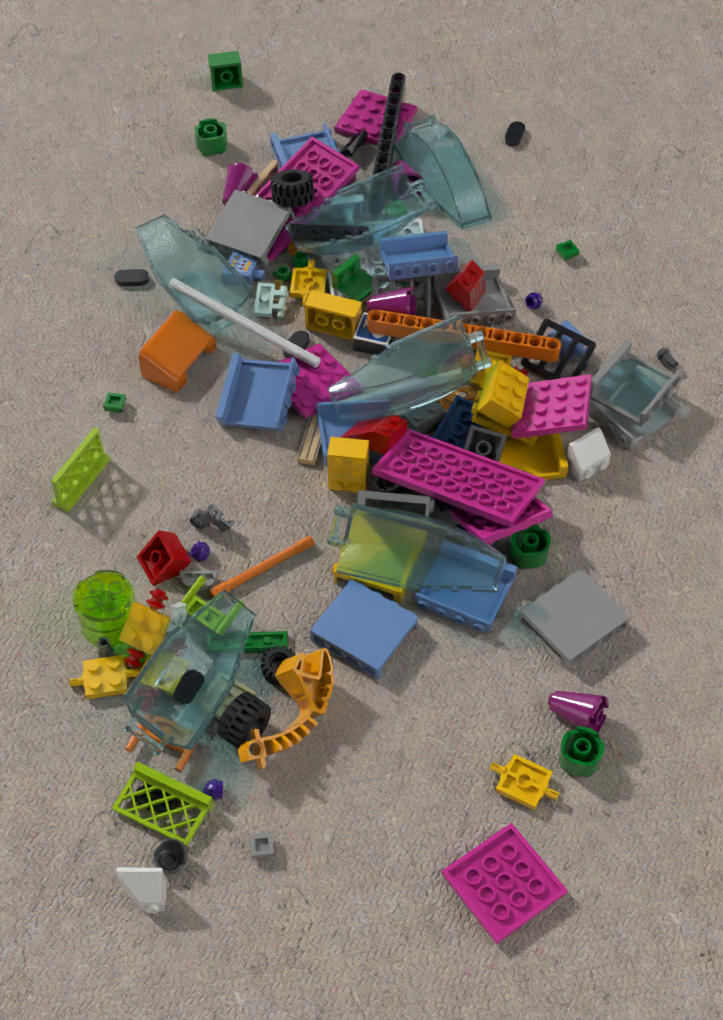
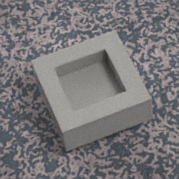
M272 833L250 835L252 859L274 857Z

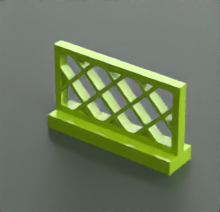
M95 427L52 478L51 484L55 495L52 500L53 506L69 512L111 460L110 455L104 453L99 429Z
M137 761L133 767V774L112 806V810L169 839L176 838L188 847L207 812H211L214 806L212 797ZM136 779L143 782L145 789L133 793L132 786ZM156 789L163 792L164 798L151 801L149 792ZM147 793L149 803L137 806L135 796ZM132 798L133 808L127 810L120 808L124 800ZM178 799L183 807L170 811L168 801ZM166 803L168 812L155 816L153 805ZM150 807L153 817L140 818L138 811ZM193 808L201 810L197 818L189 820L186 810ZM184 811L187 821L174 825L172 815ZM169 816L172 826L166 828L159 827L157 820ZM188 825L189 833L187 837L183 839L177 836L175 829Z

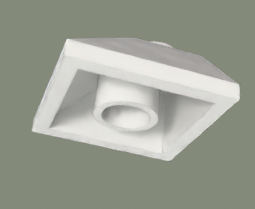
M117 867L116 872L122 890L142 911L150 914L165 911L167 884L162 868Z

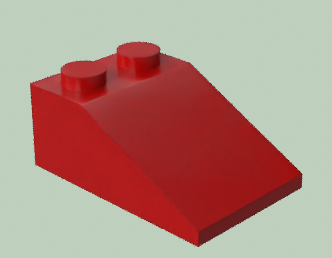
M389 415L358 421L340 438L369 440V450L385 455L407 431L408 420L396 415Z

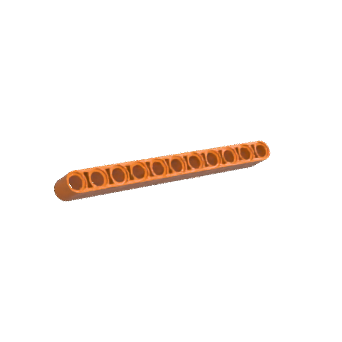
M371 310L367 314V329L374 334L473 350L479 348L547 362L557 361L560 355L561 342L556 338L382 310Z

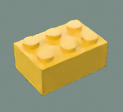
M311 290L305 302L306 329L353 340L362 317V302Z
M499 360L486 373L478 411L509 429L522 417L529 377Z
M330 437L327 453L328 489L351 491L354 493H358V490L366 491L369 476V440Z

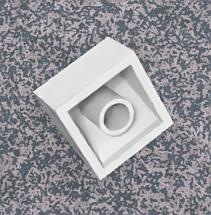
M599 427L569 444L567 454L568 470L579 482L585 478H590L595 472L604 470L609 465L611 453Z

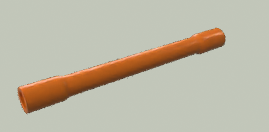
M308 535L287 549L232 579L209 589L211 598L216 600L290 557L315 545L313 538Z

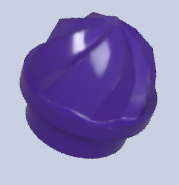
M536 292L530 293L525 299L526 306L533 310L539 309L542 306L543 297Z
M198 541L190 550L192 557L197 561L206 560L210 554V548L205 542Z
M217 779L208 781L203 788L204 793L211 796L214 801H217V798H223V781H217Z

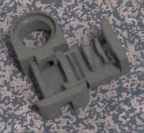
M209 504L206 511L201 509L194 511L189 520L194 527L204 529L211 523L218 527L220 532L231 529L235 523L234 520L227 522L224 518H221L223 513L212 504Z

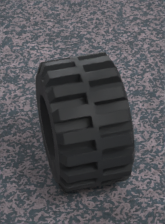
M298 169L284 170L274 174L271 177L273 202L283 207H299L310 203L314 198L313 176L307 171Z
M250 692L240 694L223 712L218 724V735L236 749H239L242 743L251 740V729H259L260 736L263 734L270 720L271 707Z

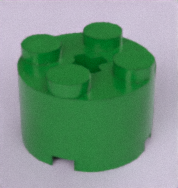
M215 118L201 120L199 125L194 128L197 149L204 156L224 153L228 145L225 123H220Z
M534 524L525 530L512 534L510 557L518 568L533 569L545 565L551 543L548 531Z
M576 727L574 730L566 732L562 738L559 750L560 767L574 776H592L598 770L604 753V743L599 738V734L588 727Z

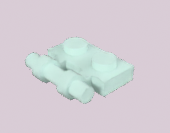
M258 283L254 316L272 318V312H277V318L283 319L287 310L285 306L288 299L287 287L281 286L280 290H275V284ZM274 298L279 299V304H273Z

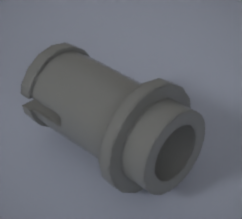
M661 348L656 354L658 356L657 359L661 360L669 370L675 369L679 364L678 361L669 353V349Z
M100 637L99 641H97L99 648L98 656L100 658L113 656L114 649L110 645L109 638Z

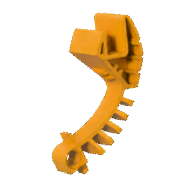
M322 648L307 655L303 652L283 660L275 677L297 703L300 715L290 726L272 736L260 738L259 729H251V740L242 743L238 749L240 763L256 760L258 770L266 767L265 757L267 755L282 752L302 741V738L311 732L310 730L318 725V722L311 717L325 714L328 705L327 699H330L333 690L332 686H334L333 664L328 649ZM250 746H252V748H253V750H254V754H253V755L250 753V750H249V747H250Z

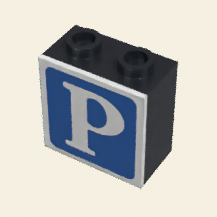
M363 312L353 337V350L387 358L389 352L394 349V339L398 337L369 332L367 329L368 313Z

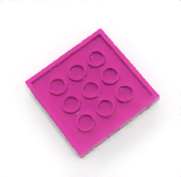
M361 89L335 125V132L353 137L355 134L365 130L368 136L364 140L378 145L387 97ZM403 102L396 143L416 114L418 106Z
M320 343L305 349L321 359L317 368L293 355L279 361L290 363L291 358H295L300 367V373L296 376L295 380L296 388L291 396V405L304 419L317 413V403L338 402L362 391L363 386Z
M591 374L528 383L522 417L512 426L511 434L513 439L587 430L592 388Z
M536 497L511 528L458 507L448 510L449 515L483 545L492 544L496 540L509 537L515 532L525 530L529 526L542 523L546 519L553 517L552 510Z
M513 823L501 829L441 872L445 880L496 945L567 895L568 892Z

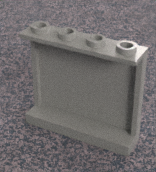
M234 190L207 235L206 240L211 248L231 255L233 251L243 253L257 259L258 264L267 267L269 259L266 256L287 219L289 217L295 219V215L291 207L277 205L273 200H265L258 195H250L246 191Z
M499 264L479 266L485 274L486 292L470 312H467L445 289L457 272L432 275L431 284L445 321L478 325L512 322L514 320L517 308L510 307L499 279L501 270Z
M635 369L608 401L640 419L643 410L661 389L639 370ZM670 397L668 399L665 398L661 408L654 411L652 419L649 422L646 421L641 427L590 399L589 414L594 420L600 423L608 433L617 438L620 444L629 450L676 420L680 411V406Z
M358 490L357 510L369 511L370 499L426 504L425 516L427 517L430 516V513H434L435 501H432V497Z
M580 569L576 573L569 574L563 582L556 583L547 593L540 594L531 604L524 605L521 609L519 621L522 623L526 620L563 658L562 665L569 670L628 627L630 617Z

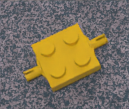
M311 259L308 261V267L293 268L290 297L303 298V306H305L311 290L323 293L326 290L328 270L314 268L315 260L313 259L312 264Z
M124 655L82 661V677L69 679L70 687L83 685L87 700L128 693L127 683L129 678L138 677L140 668L127 670L123 660Z
M513 754L510 762L505 767L494 762L490 765L489 770L500 774V781L495 792L533 810L536 809L539 801L544 796L557 801L560 793L548 788L553 771L516 754Z

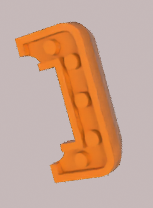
M175 310L140 350L139 364L141 375L178 393L187 384L186 371L203 351L207 354L215 351L217 347L216 339L185 313Z

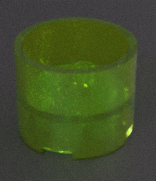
M95 571V574L83 581L80 580L73 591V605L83 636L92 644L97 645L100 637H107L110 640L111 646H117L124 643L119 640L133 602H137L134 588L130 581L125 578L124 574L118 571Z

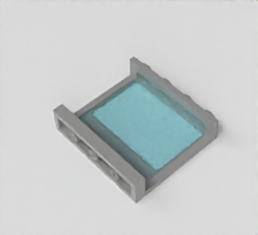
M625 340L593 376L590 399L642 427L646 421L649 422L652 419L654 411L661 408L664 399H668L671 396L674 387H679L682 382V369L679 368L674 375H671L630 353L632 343Z

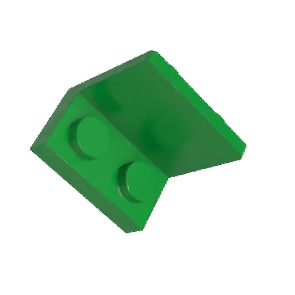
M354 254L332 272V287L350 299L361 302L372 293V276L360 269V256Z

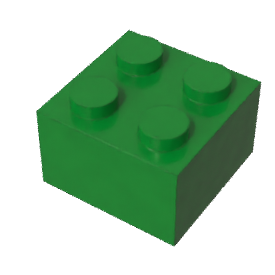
M239 51L208 54L212 91L243 87Z

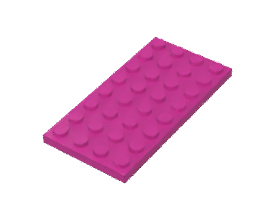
M311 137L278 171L298 169L310 173L313 176L314 198L310 203L303 206L291 207L295 219L289 217L266 255L269 263L292 241L288 231L289 224H308L360 170L358 164L314 137ZM271 179L256 195L265 200H272Z
M408 429L372 468L373 475L510 528L542 489L545 482L543 478Z

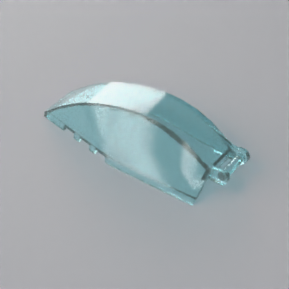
M434 115L412 123H403L406 135L395 145L394 152L400 161H405L422 176L425 183L422 194L425 193L429 196V200L439 205L441 211L449 214V219L461 229L491 221L492 216L479 171L457 135L447 125L438 122ZM431 124L430 126H426V127H423V128H419V129L413 130V129H415V128H418V127H422V126Z
M399 164L341 188L337 191L336 196L331 199L329 197L326 198L324 204L318 208L314 206L311 208L312 212L306 216H299L289 224L368 227L369 231L362 232L363 235L354 237L348 235L345 239L336 241L335 238L330 239V242L293 241L300 252L324 255L343 254L379 244L380 238L396 236L409 227L419 216L436 208L438 203L425 188L424 181L420 179L410 183L404 166ZM416 191H420L426 201L423 202ZM287 224V225L285 226V228H286L288 234H289V231H288L289 224Z
M165 214L135 228L156 280L192 322L207 325L215 335L235 324L228 319L217 324L216 322L224 317L171 289L169 281L172 278L179 280L247 318L241 307L252 294L253 288L213 245L208 246L201 237L196 238L188 229L185 231L180 227L179 223Z
M454 315L390 343L386 346L387 349L378 356L376 354L373 355L371 361L364 366H358L356 368L357 371L349 377L347 375L328 388L339 421L367 420L404 413L433 403L454 392L466 382L477 377L479 370L492 365L483 342V332L476 331L468 335L459 316ZM474 342L477 344L481 358L477 362L471 345Z
M351 503L350 509L343 506L334 507L333 514L335 516L331 535L328 536L327 543L342 548L336 570L337 573L413 591H420V588H432L433 591L452 589V592H458L459 589H471V592L497 593L506 556L478 537L448 523L413 512L375 508ZM342 517L348 518L344 538L338 536Z
M224 589L174 630L169 632L123 695V699L131 714V718L123 730L126 733H132L153 750L152 753L156 756L162 752L166 744L192 750L234 686L236 671L239 670L241 655L245 651V643L250 635L256 614ZM188 670H197L204 676V683L191 703H179L173 695L176 686ZM138 721L161 739L160 742L157 743L134 724Z

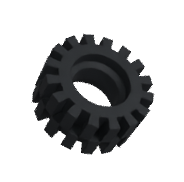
M276 645V649L270 647L269 652L266 650L260 661L264 679L266 681L269 679L271 684L275 681L276 685H279L275 677L277 670L273 669L271 665L275 661H283L295 656V652L293 653L291 648L287 650L284 645L282 649H280L279 645Z

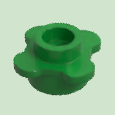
M298 251L291 257V261L295 263L294 266L296 268L308 265L309 259H307V254L303 251Z
M279 266L273 272V277L278 278L281 283H284L288 278H292L293 275L287 266Z

